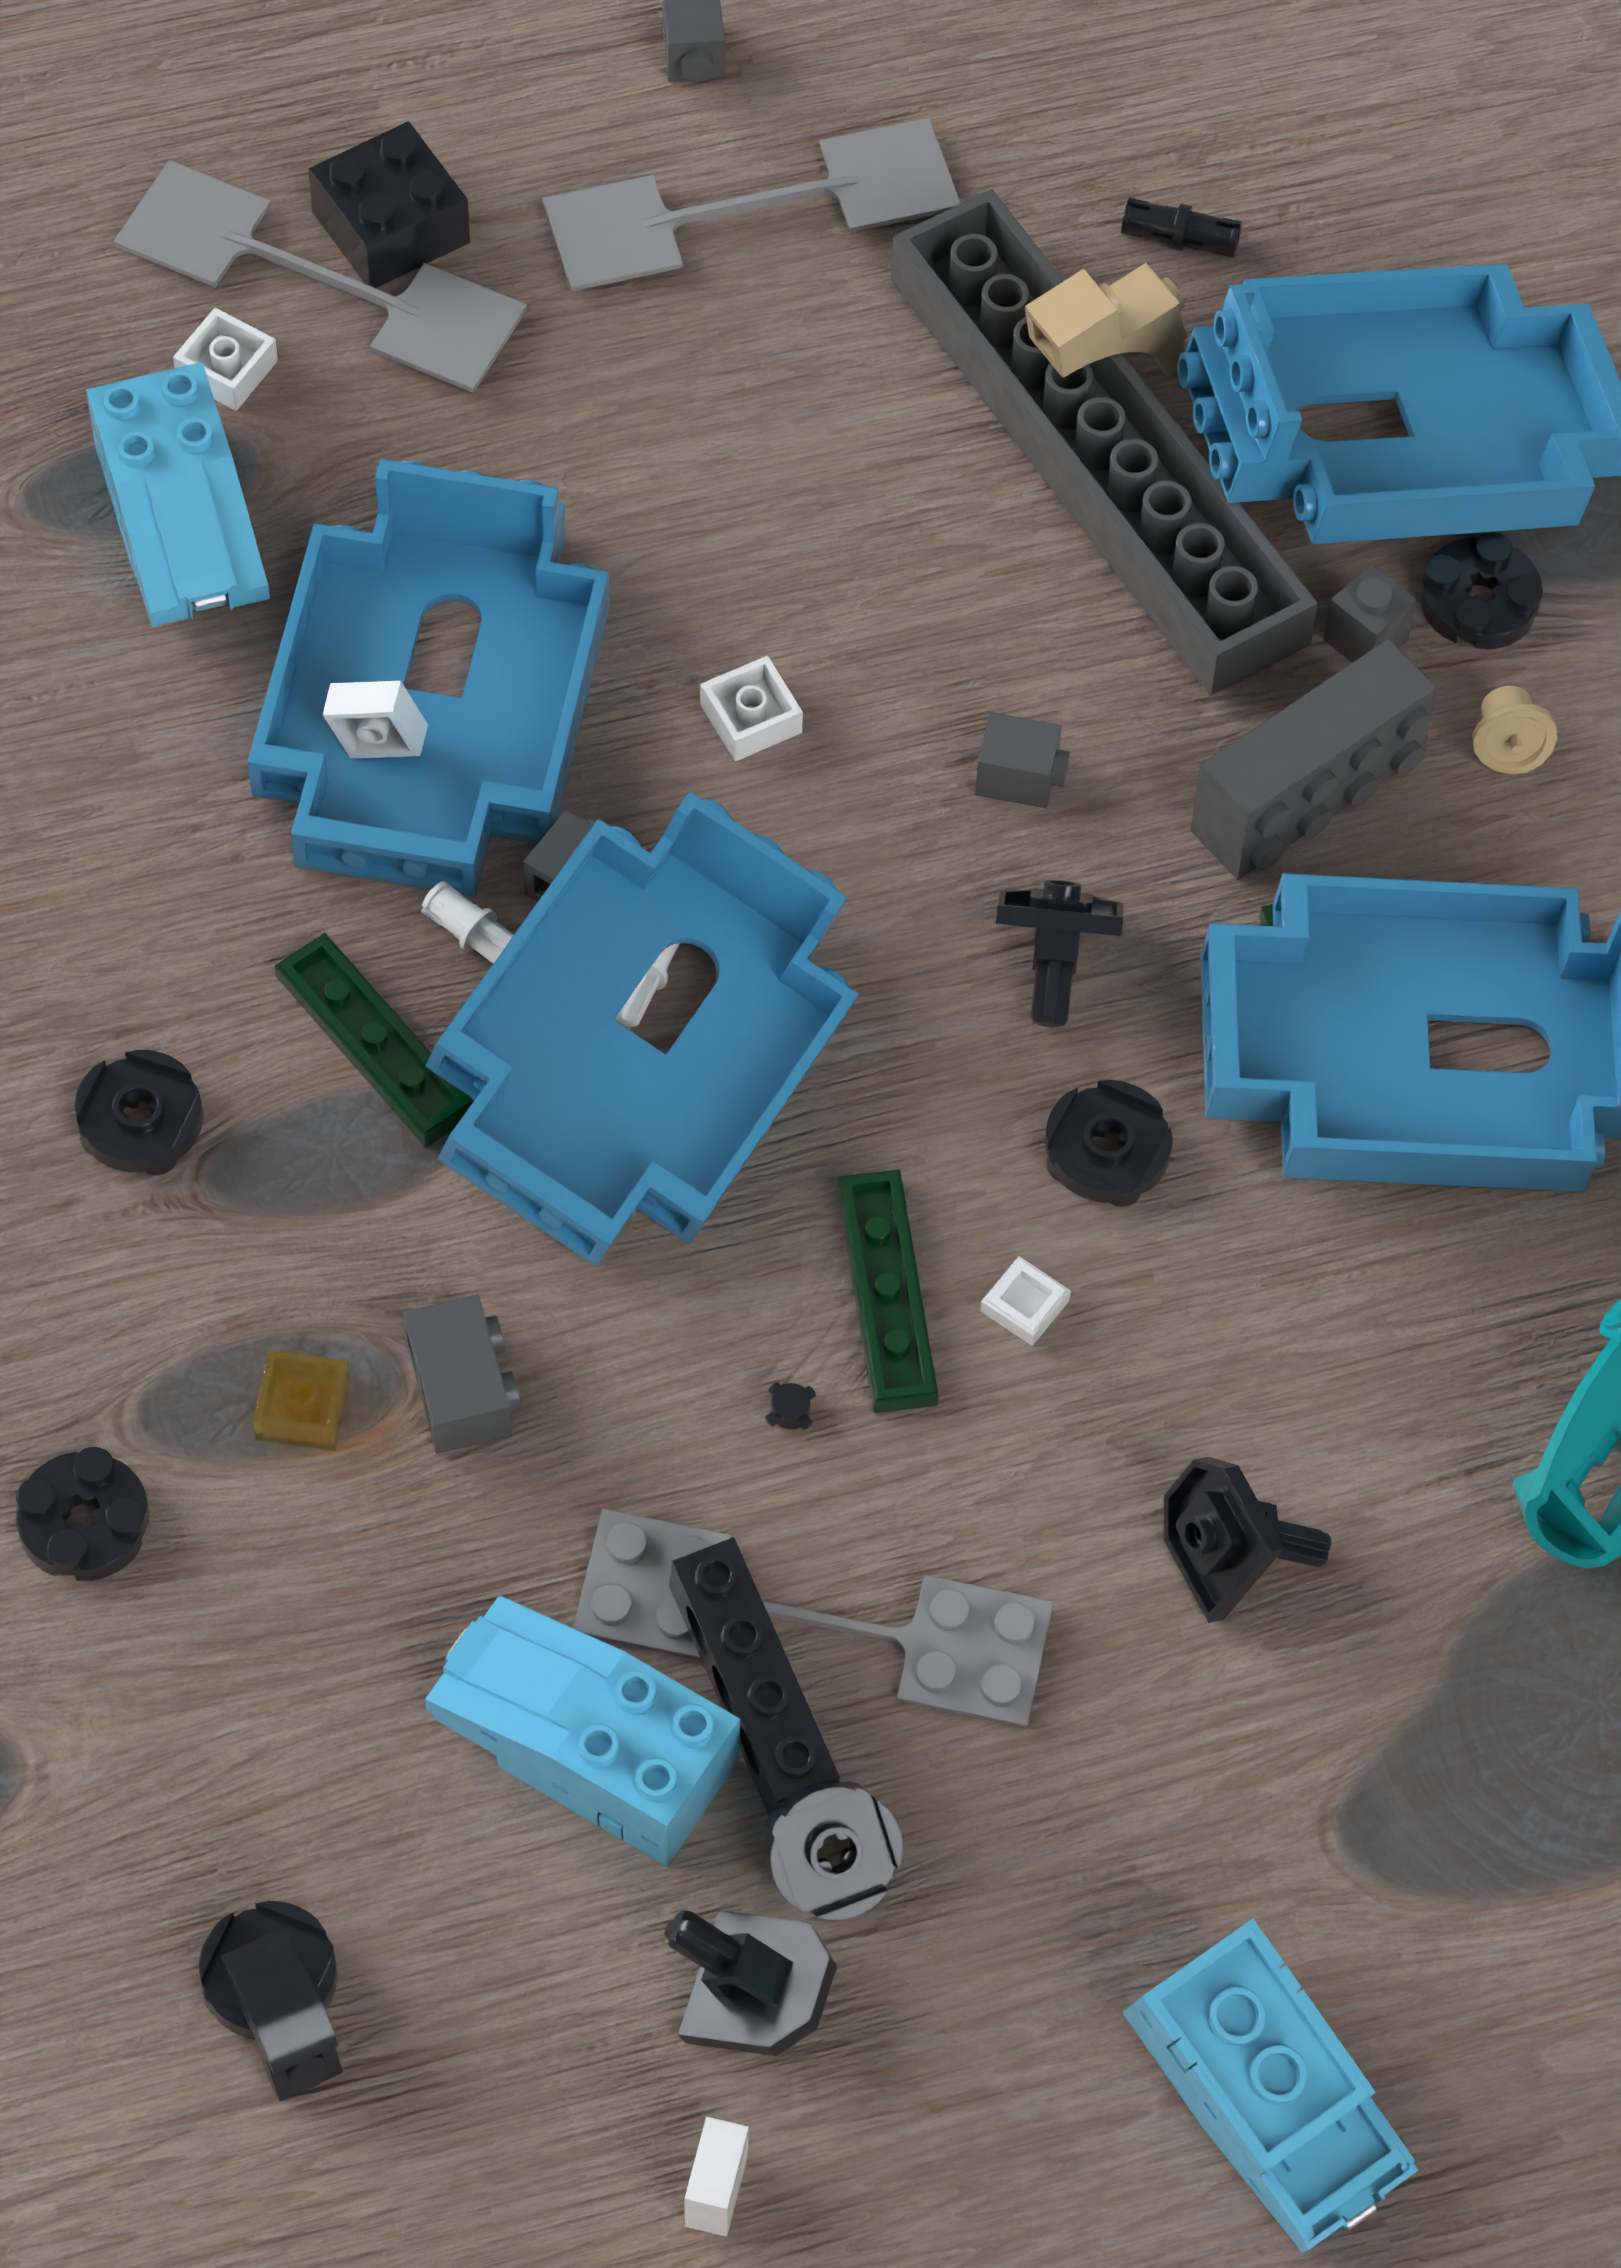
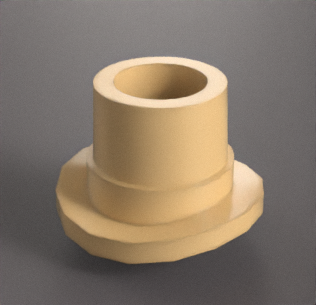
M1518 686L1499 687L1491 691L1484 698L1481 705L1483 719L1477 723L1472 733L1473 749L1481 763L1493 771L1509 775L1527 773L1542 765L1552 754L1557 741L1556 723L1549 711L1533 704L1530 694Z

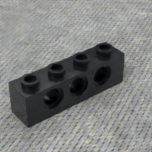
M732 1537L672 1560L669 1581L670 1590L721 1707L740 1718V1751L768 1815L775 1808L783 1805L794 1793L809 1785L824 1781H839L840 1776L735 1538Z

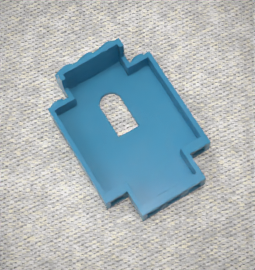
M1507 264L1244 279L1242 285H1230L1222 310L1217 311L1215 314L1213 326L1193 328L1186 351L1182 352L1178 358L1177 373L1179 383L1182 388H1187L1194 406L1193 420L1195 428L1199 434H1204L1210 451L1209 465L1211 474L1214 479H1220L1227 502L1293 499L1295 515L1298 520L1304 521L1312 544L1577 526L1595 489L1592 478L1621 476V381L1590 305L1524 307ZM1395 399L1409 437L1335 442L1320 441L1308 436L1300 429L1302 418L1297 410L1304 406L1315 404Z
M380 459L375 476L378 515L373 533L359 531L348 525L328 526L313 524L247 762L251 794L253 796L299 803L291 832L295 867L430 890L439 882L446 881L455 890L460 892L461 895L476 897L491 835L539 843L558 820L610 607L609 571L597 570L580 563L560 564L566 533L565 504L559 503L558 487L545 486L533 480L514 481L490 477L472 470L459 472L428 467L416 461L398 462ZM445 601H460L472 606L480 615L481 625L462 698L406 689L428 723L421 756L351 759L323 717L330 683L401 681L405 686L421 624L427 611L436 604Z
M691 791L677 808L664 835L651 853L640 847L638 840L625 829L616 826L611 827L598 818L435 1044L425 1067L474 1099V1102L449 1135L437 1160L596 1267L637 1209L688 1244H691L859 996V993L848 987V983L838 972L828 967H819L809 960L833 925L848 897L839 892L827 876L815 870L805 869L784 855L783 850L775 841L763 835L753 834L732 820L729 812L720 804L708 799L703 800ZM678 943L693 944L702 948L712 958L717 972L716 982L668 1053L664 1054L614 1019L659 955L666 948Z
M1282 873L1272 905L1273 926L1209 923L1200 955L1205 1118L1281 1122L1283 1178L1584 1192L1594 1168L1601 1169L1603 1166L1605 1138L1621 1139V911L1618 914L1607 943L1589 942V915L1587 913H1580L1579 893L1576 888ZM1428 1020L1527 1026L1537 1031L1545 1039L1549 1046L1550 1059L1543 1068L1530 1073L1430 1068Z

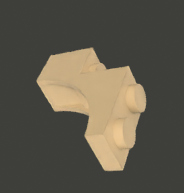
M1147 263L1110 286L1106 283L1098 286L1086 270L1082 269L1025 306L1029 338L1062 378L1092 362L1127 352L1149 354L1165 375L1169 376L1177 371L1179 355L1185 352L1184 339L1188 335L1181 317V309L1185 306L1183 297L1176 285L1168 277L1160 280Z

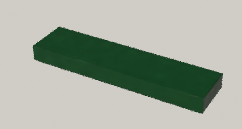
M323 933L275 965V973L278 980L425 1148L456 1127L474 1101L466 1093L425 1067L431 1052L326 933Z
M899 1169L838 1176V1198L873 1412L881 1413L938 1406L939 1395L901 1171Z

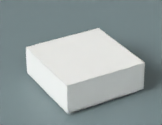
M1018 1256L981 1301L980 1312L1033 1346L1068 1304L1071 1290Z

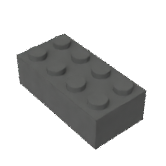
M1387 639L1201 763L1191 832L1237 880L1255 868L1258 870L1267 869L1282 856L1286 847L1303 836L1307 839L1316 836L1329 824L1332 816L1348 805L1352 807L1360 806L1375 793L1379 784L1396 773L1399 776L1409 773L1421 762L1425 755L1424 748L1429 725L1432 722V710L1437 687Z

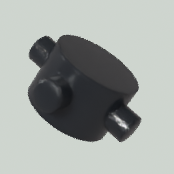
M776 1382L769 1388V1392L772 1394L771 1413L766 1415L765 1419L771 1427L777 1424L784 1429H797L801 1427L803 1430H806L812 1425L813 1421L809 1418L810 1400L816 1397V1393L811 1386L804 1388L796 1383L780 1385Z

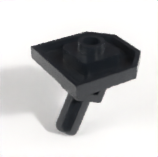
M1046 880L1044 881V889L1033 888L999 892L996 924L1036 928L1032 970H1035L1031 1019L1033 1023L1043 1027L1065 1026L1068 1021L1072 976L1076 974L1080 932L1114 936L1122 935L1123 903L1093 896L1088 893H1081L1082 885L1076 882Z
M1212 1457L1194 1459L1164 1495V1542L1208 1623L1224 1620L1276 1558L1314 1567H1321L1328 1560L1329 1550L1332 1545L1331 1536L1318 1529L1279 1521L1277 1505L1258 1501L1239 1465Z
M684 1910L678 1912L674 1920L667 1924L664 1934L668 1938L670 1948L700 1966L678 2031L679 2037L685 2043L778 2056L818 2029L837 1965L810 1922L719 1910L713 1926L693 1912Z

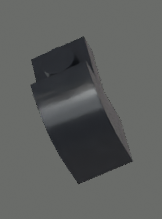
M285 1928L220 1956L235 2001L255 2037L270 2084L279 2101H283L306 2089L313 2088L343 2073L335 2049L338 2043L311 1977Z

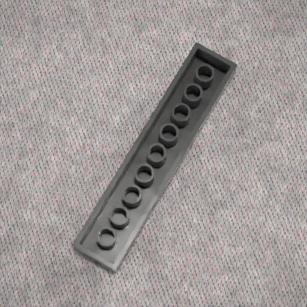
M993 189L893 236L891 272L893 283L1210 696L1311 645L1318 603L1240 503L1227 502L1220 479H1214L1211 474L1210 465L1122 353L1092 362L1062 378L1029 338L1025 306L1062 283L1064 279Z

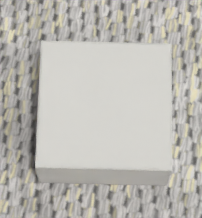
M214 308L174 355V368L203 362L214 400L237 411L278 362L276 339Z
M768 655L700 684V705L734 761H738L802 733L803 712Z
M401 681L330 683L323 717L351 759L421 756L428 723Z
M706 2116L684 2198L685 2227L727 2237L748 2157V2126Z

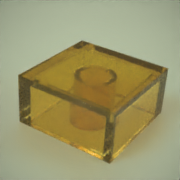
M268 1350L253 1418L255 1440L336 1451L350 1384L349 1362Z

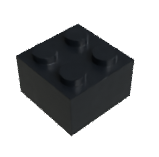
M409 121L308 169L313 214L363 282L369 286L378 288L421 267L423 263L427 264L470 243L468 199Z

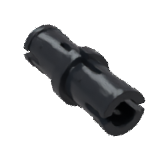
M1129 197L1123 216L1121 234L1170 243L1173 250L1183 251L1184 247L1234 258L1239 242L1242 221L1205 215L1204 213L1192 211L1191 205L1182 203L1179 208Z

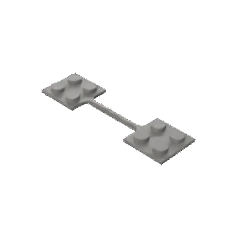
M929 117L819 140V145L829 171V176L826 180H817L683 208L677 211H671L664 206L654 175L542 198L570 291L683 268V262L674 238V231L680 225L818 195H829L839 201L850 233L937 215L961 203Z
M172 160L167 162L113 241V245L117 248L215 288L237 257L244 254H253L380 305L386 309L389 315L371 343L370 351L472 393L476 391L528 309L527 304L426 263H423L405 292L392 296L377 288L252 238V233L271 206V200Z
M602 1509L573 1628L597 1639L701 1660L669 1587L672 1560L730 1539L731 1535ZM924 1575L915 1616L908 1625L900 1628H892L763 1601L769 1617L900 1644L906 1658L897 1701L1025 1728L1028 1726L1054 1601Z

